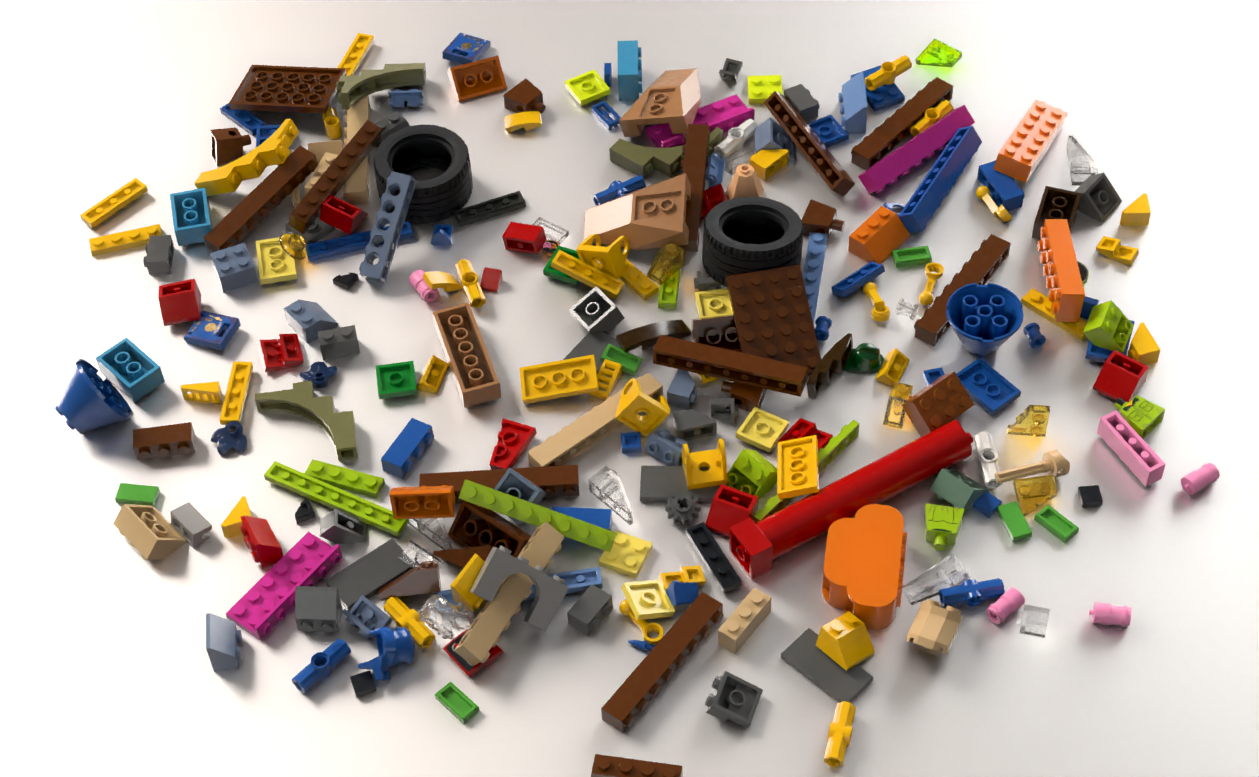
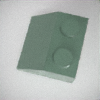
M941 469L930 490L935 492V496L942 501L947 500L951 503V507L963 508L964 511H970L973 508V503L985 491H989L957 469Z

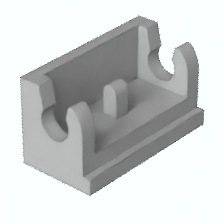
M190 502L170 511L171 525L187 540L193 549L210 538L208 534L202 535L212 530V525Z

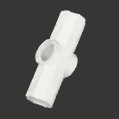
M752 119L745 120L739 127L731 128L728 136L714 147V153L722 159L724 157L727 158L734 151L741 150L744 142L755 133V128L758 127L755 121Z
M987 431L980 432L974 436L979 458V469L982 471L985 487L997 489L1003 484H998L994 477L995 473L1001 472L998 463V452L995 450L991 434L987 433Z

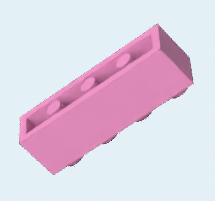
M1117 410L1101 417L1097 433L1146 487L1162 479L1165 463Z

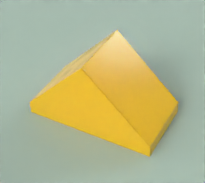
M1143 193L1122 211L1120 225L1146 226L1149 224L1151 211L1147 194Z
M242 496L221 524L224 537L231 538L242 534L239 527L242 525L240 517L244 515L251 516L246 497Z

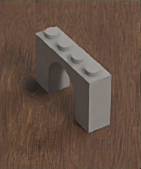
M503 546L499 548L493 547L469 592L488 602H492L506 577L514 573L526 574L534 583L535 598L523 621L546 632L569 588L564 585L565 580L556 575L553 578L546 575L547 570L536 565L533 568L528 565L529 560L519 555L517 558L511 556L512 551Z

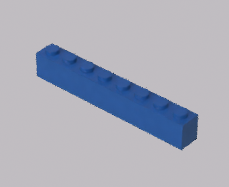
M973 126L958 128L898 217L909 233H919L926 228L927 223L933 217L937 208L940 207L941 202L948 195L958 177L963 173L972 156L978 151L982 141Z

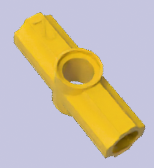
M904 55L893 62L882 63L881 69L864 78L867 89L872 91L884 84H893L895 77L912 68L909 57Z
M947 100L941 101L936 107L927 109L925 116L910 128L913 138L952 112L954 107L951 105V102Z
M466 259L459 260L455 264V269L461 281L463 292L466 294L471 307L475 309L481 308L486 303V300L478 282V276L474 272L470 261Z
M390 597L386 600L383 609L395 621L396 626L407 628L414 637L415 643L421 649L430 647L436 639L435 634L423 623L417 611L414 609L410 610L398 597Z
M843 701L837 703L834 720L829 727L828 745L824 755V762L831 767L837 768L843 765L846 748L850 744L853 729L852 723L856 711V706H853L850 702Z

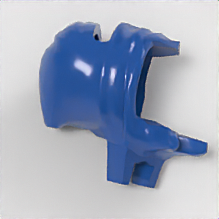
M390 627L370 630V634L376 635L379 656L358 664V668L373 670L376 680H390V666L399 662L410 664L413 661L415 654L414 637L405 627H396L395 631Z

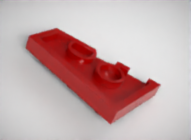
M502 419V428L497 436L498 442L494 447L489 464L491 469L512 468L537 434L536 428Z

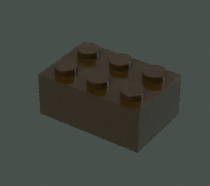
M1045 186L1034 221L1032 238L1041 240L1040 228L1044 227L1045 219H1067L1071 234L1079 209L1081 193Z

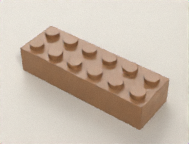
M469 302L434 311L435 329L464 408L501 398L500 383Z

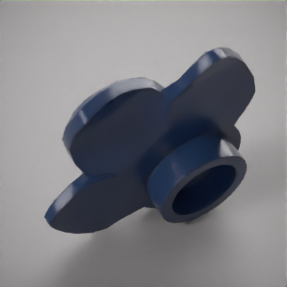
M318 361L310 366L309 371L301 372L300 378L302 381H312L315 388H324L328 386L330 378L336 375L338 370L336 366L327 367L324 362Z
M237 421L229 422L224 428L217 429L210 439L211 442L217 443V450L220 456L227 454L233 448L239 453H244L247 447V438L243 434V427Z

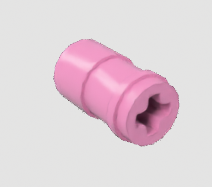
M417 270L410 275L409 282L425 302H433L439 295L438 289L431 290L423 279L424 271Z
M1204 464L1200 469L1181 478V485L1187 494L1194 495L1208 484L1217 481L1220 474L1214 464Z
M1010 588L994 604L988 607L986 614L993 623L1000 624L1011 613H1014L1025 604V599L1020 591Z
M1095 602L1093 610H1089V615H1092V623L1121 625V627L1130 626L1131 608Z

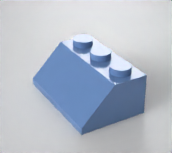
M859 72L843 84L842 92L838 93V102L842 103L840 104V115H843L841 116V127H844L847 134L866 133L868 107L864 74Z

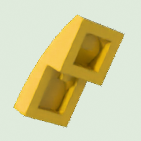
M539 111L520 112L504 117L505 129L508 133L522 127L529 131L542 125L541 113Z
M1103 236L1096 247V250L1104 256L1132 266L1139 255L1137 248L1123 246L1120 239Z
M434 271L424 272L423 279L431 290L443 288L445 292L462 289V285L450 273Z
M701 565L682 566L680 572H666L659 575V580L665 591L674 580L679 582H696L698 587L706 583Z

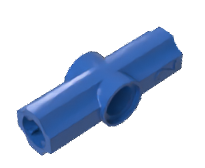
M641 175L624 182L614 181L608 189L593 195V201L595 206L645 188L646 183Z
M1000 578L977 582L975 579H968L962 582L960 586L939 589L940 603L944 608L961 604L974 607L981 604L984 600L998 598L1005 593L1004 584Z
M337 639L323 652L314 654L311 657V663L292 678V683L301 693H306L320 679L330 677L332 669L351 653V649L345 641Z

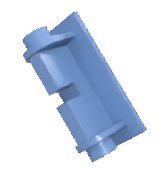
M393 90L388 92L390 98L389 106H392V108L404 107V102L406 101L408 107H420V105H423L424 96L422 90Z
M715 153L709 156V167L706 173V180L709 183L708 189L723 182L726 157L720 159Z

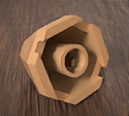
M748 164L737 166L726 190L727 199L740 197L763 198L764 189L754 168Z

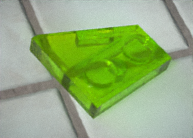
M934 38L915 61L918 65L952 68L961 59L962 52Z

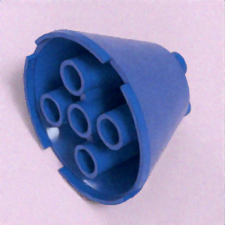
M972 283L959 288L950 296L946 307L947 319L961 341L962 346L980 358L995 352L1017 332L1023 322L1024 315L1023 306L1018 297L1007 288L993 283H988L987 285Z
M84 359L76 361L55 410L61 416H65L67 419L65 422L72 430L76 429L81 434L130 419L133 415H129V412L132 410L123 396L107 378L103 380L97 374L98 370Z

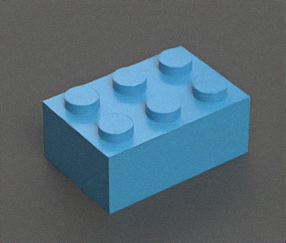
M638 40L617 41L619 101L638 100L639 93H642V83H639L642 82V60L638 59L642 58L641 47H638Z
M201 188L170 194L174 232L178 246L204 242V237L213 229L206 189Z
M127 337L96 357L100 372L133 402H136L165 382L160 366Z

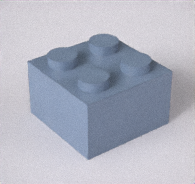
M245 243L210 253L213 268L223 293L258 282L255 266Z

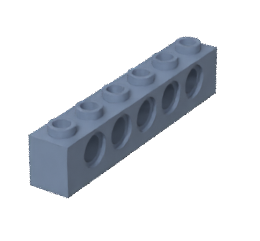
M392 171L391 175L387 178V188L381 197V207L375 217L376 223L370 232L371 239L369 245L365 248L364 261L361 262L359 267L360 275L365 279L381 283L386 282L417 183L412 176ZM400 190L399 195L394 196L395 192ZM392 207H395V210L392 213H389V210ZM390 224L389 228L384 230L385 225ZM384 241V245L379 248V243ZM379 258L378 263L373 265V261Z

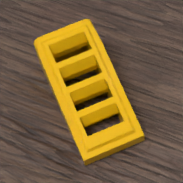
M605 359L597 376L599 388L605 389L606 392L599 390L589 394L606 400L611 395L622 375V365Z
M219 381L180 385L184 400L222 404V391Z

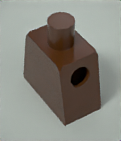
M526 78L503 95L504 107L515 113L539 111L542 114L545 111L546 106L543 104L542 92Z
M235 127L210 130L211 157L217 166L242 157L243 146L251 145L250 136H242Z
M810 200L802 218L803 236L809 237L810 232L828 234L829 238L832 230L843 231L845 221L836 219L837 210L815 200Z
M723 381L721 385V392L729 393L730 398H734V406H738V408L751 412L754 407L761 408L767 391L764 388L737 382Z

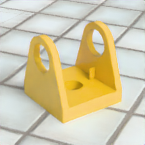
M591 234L579 244L576 251L581 261L619 279L629 253L630 243L628 237L620 236L610 246L602 247L600 236L598 234ZM594 238L596 239V246H592ZM622 241H624L625 243V249L623 253L621 252Z
M632 378L622 391L615 419L647 437L670 414V407L664 396L660 395L654 400L643 393L638 380ZM645 412L647 415L641 416L638 413Z
M718 439L716 449L689 453L688 445H682L681 459L688 490L728 484L726 451L723 439ZM707 467L709 470L701 471L700 468Z

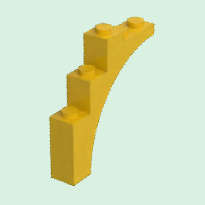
M285 119L281 126L267 140L251 152L225 166L202 172L195 181V186L197 189L205 188L207 196L235 192L243 180L259 178L267 166L284 163L290 154L288 148L299 133L297 127L291 119Z

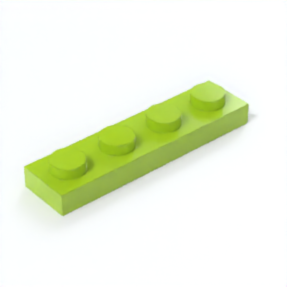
M312 459L304 473L334 487L374 498L378 497L385 484L384 478Z

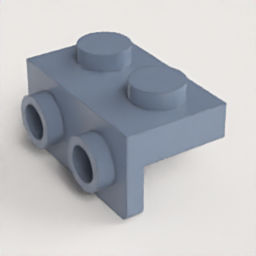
M660 429L649 434L644 451L669 466H678L682 445L687 444L684 439L673 436L668 430ZM687 444V445H688V449H689V453H691L693 447H692L691 445Z
M361 595L350 611L346 609L342 611L347 616L345 620L354 627L356 625L361 628L359 632L368 639L370 637L376 639V635L370 634V630L388 627L393 621L392 618L363 595Z

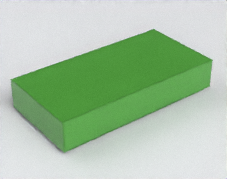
M928 246L892 250L895 267L932 263Z
M609 343L600 359L602 362L607 359L620 363L622 371L632 376H635L643 360L629 352L625 353L622 349Z
M120 483L115 501L116 503L154 506L160 490L158 486Z
M1016 501L997 506V512L1012 541L1032 537V531Z
M1050 505L1045 506L1034 516L1036 522L1063 543L1069 541L1079 531V527Z
M451 681L435 694V699L463 724L480 711L479 707Z

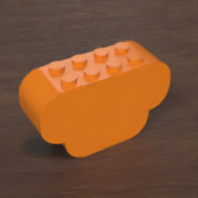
M869 504L863 506L856 512L855 518H842L833 522L827 534L823 569V598L834 608L844 609L845 613L850 611L865 623L867 630H882L888 627L895 618L896 607H900L907 532H903L904 519L902 514L897 509L888 505Z

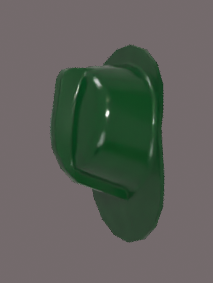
M862 343L857 348L852 349L844 370L851 372H876L880 369L884 358L880 354V349L875 345Z

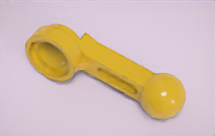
M980 186L976 190L977 198L984 200L996 218L1000 217L1004 223L1013 219L1003 205L998 207L990 197L988 187Z
M929 263L925 267L927 284L924 292L918 298L923 306L932 304L934 286L938 279L943 276L944 268L939 263Z
M873 282L866 283L863 286V293L868 295L874 306L871 311L872 319L878 322L889 320L890 310L884 305L885 302L881 300L876 284Z
M627 599L621 601L619 604L620 612L628 616L642 632L644 641L653 645L657 644L663 638V628L657 623L648 624L645 619L636 620ZM649 632H656L659 636L651 639L647 634Z

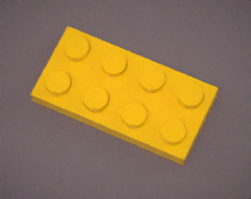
M594 355L520 368L522 401L524 404L599 391Z
M813 435L778 442L777 494L779 499L819 492L817 436Z

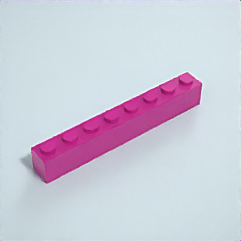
M965 105L956 108L858 177L869 194L875 191L878 194L886 189V184L891 185L896 182L899 175L904 176L909 173V168L912 166L915 168L922 164L923 158L928 159L935 155L934 151L936 149L940 151L947 146L946 142H950L958 128L971 126L975 121Z

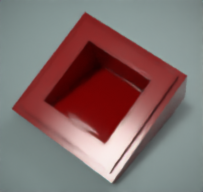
M485 267L480 284L481 289L498 292L503 280L502 271Z

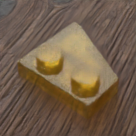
M1029 405L1024 413L1016 418V422L1013 425L1009 424L1007 426V434L1045 437L1050 406Z
M1054 475L1015 479L1013 481L1018 505L1024 517L1058 494Z

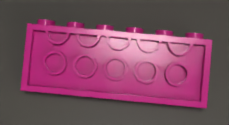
M736 94L698 108L693 124L709 125L710 133L717 127L722 129L723 133H726L731 128L739 127L745 120H754L755 110L753 107L748 109ZM659 123L646 128L647 136L657 148L686 145L684 134H672L669 123Z
M308 531L225 613L227 619L235 622L236 625L261 640L295 607L296 586L314 587L320 579L327 575L334 565L341 561L343 556L340 546L336 544L332 547Z

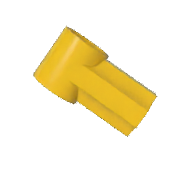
M330 106L326 114H322L328 138L337 139L342 135L340 119L338 118L336 108Z

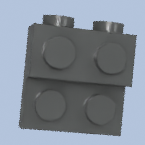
M724 671L720 677L716 676L711 687L715 690L706 699L705 705L708 706L706 713L724 722L729 719L748 728L751 725L763 689Z

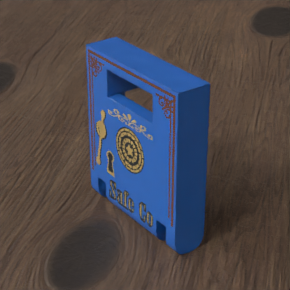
M459 33L442 52L443 59L463 65L478 61L490 48L491 42L467 34L464 36V33ZM455 52L462 53V54H465V55H467V56L459 55V54H456Z
M202 311L201 319H197L184 336V340L190 344L223 351L241 326L239 318ZM226 326L227 330L224 333V335L222 337H218L223 328Z

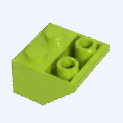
M1110 300L1093 306L1083 333L1093 345L1123 353L1134 325L1122 313L1119 307Z
M743 449L727 473L728 484L726 485L757 496L760 499L775 486L777 482V468L757 451Z

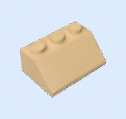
M124 504L113 523L118 528L119 533L130 541V544L141 553L144 559L149 561L162 560L183 546L187 541L153 505Z

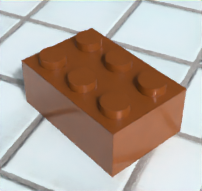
M954 371L942 375L901 405L920 437L951 422L975 404Z

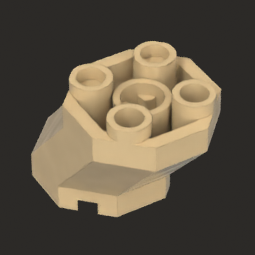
M927 599L926 602H921L906 641L940 653L942 651L943 654L948 655L964 616L960 615L961 611L951 606H947L944 609L941 608L939 602Z

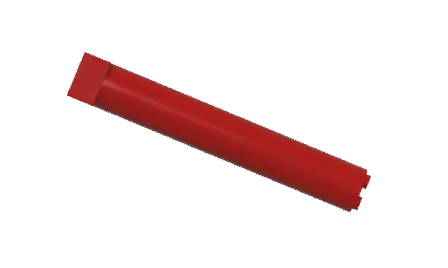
M958 420L951 421L820 489L819 492L812 493L756 523L749 517L730 527L729 552L749 578L753 580L772 570V561L828 532L833 522L842 518H854L856 512L863 506L881 504L934 476L941 469H947L968 458L972 454L971 444L973 443V438L970 433L964 431Z

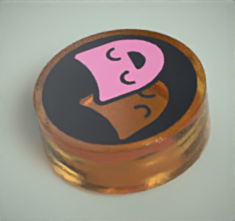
M555 240L545 241L541 247L542 254L546 257H551L559 243Z

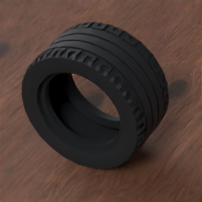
M421 124L409 126L389 135L376 150L373 163L380 201L387 188V178L391 175L392 171L405 174L410 170L420 167H438L446 170L442 175L433 179L417 181L405 221L413 223L440 221L452 216L453 211L461 209L468 202L473 189L470 157L467 145L455 132L436 125ZM397 190L394 196L399 195L400 190ZM392 207L389 210V213H392L395 210V207Z
M740 197L718 204L707 214L704 220L702 261L706 273L717 283L727 287L726 276L800 265L801 267L804 230L802 220L789 206L768 198Z

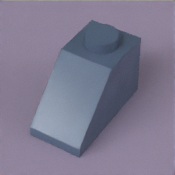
M678 369L667 391V402L669 405L689 410L692 403L695 404L698 393L695 392V382L689 372Z

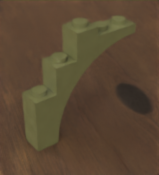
M425 63L385 64L382 70H363L361 76H341L339 81L336 82V90L339 92V104H342V110L350 109L357 100L378 91L402 86L425 85L427 79Z
M718 127L710 133L708 158L713 154L714 147L724 140L723 130ZM619 139L609 148L611 162L637 176L641 175L643 178L650 174L653 169L671 177L680 170L681 159H684L685 156H682L683 145L654 148L632 144Z
M312 381L293 383V389L255 394L258 412L276 411L302 416L321 427L332 439L339 461L358 459L356 425L353 411L335 413L333 397L322 396L315 398Z

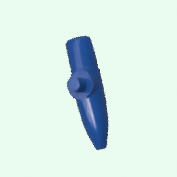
M628 640V643L632 646L649 652L656 646L646 641Z

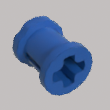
M819 316L815 321L816 338L818 341H826L829 337L828 330L832 326V320L826 316Z
M1030 323L1023 329V333L1025 336H1028L1029 344L1032 348H1038L1046 341L1045 336L1040 333V327L1037 323Z

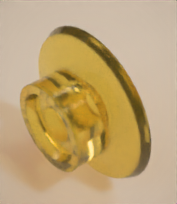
M293 233L292 235L283 234L280 236V245L289 256L297 260H303L306 257L305 247L307 243L301 235Z

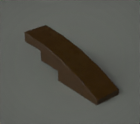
M670 320L629 330L617 335L616 341L625 353L638 347L643 351L654 346L660 335L681 339L690 335L691 331L683 320Z
M848 333L839 340L818 363L806 384L808 397L816 398L821 385L829 386L835 372L842 374L853 349L851 333Z

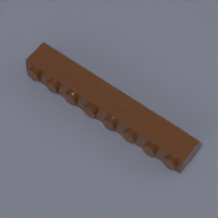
M938 77L928 82L926 87L921 91L919 90L912 99H909L890 118L888 117L883 124L876 127L869 136H866L862 142L853 147L851 163L866 171L881 161L911 135L910 128L925 116L927 109L936 107L941 101H950L952 99L953 85Z
M774 91L764 102V105L829 188L844 197L855 185L854 181L788 98Z
M369 120L364 123L291 212L288 224L290 227L304 235L320 215L322 203L330 195L335 196L380 141L381 127Z
M688 124L687 131H684V142H686V145L682 147V156L685 157L681 159V170H683V174H687L690 181L691 200L686 201L685 222L689 229L688 245L676 246V249L680 251H698L710 140L709 125Z
M302 146L293 151L283 164H280L204 237L207 248L212 252L235 246L243 241L247 234L254 230L264 218L268 217L269 213L279 206L299 184L303 183L308 175L314 172L318 166L316 155Z
M992 234L987 240L984 239L978 251L975 250L971 259L964 263L962 270L956 273L952 282L944 287L943 293L940 296L938 295L933 305L925 310L924 316L921 319H917L914 325L915 338L935 346L951 327L946 316V307L950 296L956 290L968 284L985 285L1009 256L1011 243Z
M660 335L653 348V364L801 397L807 382L808 367Z
M578 465L512 468L545 491L547 494L544 498L580 496ZM508 469L419 474V487L454 486L455 503H461L464 500L459 499V495L465 479L494 489Z
M701 592L601 708L602 720L622 733L627 727L630 728L638 714L647 709L649 701L653 697H657L662 686L673 678L677 668H681L685 664L689 654L697 650L700 641L709 636L712 627L721 622L724 616L723 604L706 593Z

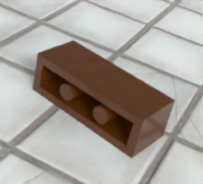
M192 422L134 429L133 450L137 460L195 452V432Z

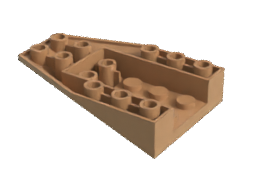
M697 68L668 70L657 78L620 118L619 123L624 137L641 136L645 125L669 123L672 134H684V131L688 129V124H693L701 103Z
M684 173L586 210L583 240L591 234H598L601 238V245L610 246L620 236H626L630 243L629 250L635 251L688 245L689 229L685 218L686 201L691 200V184L687 174ZM622 241L621 248L625 249V243Z

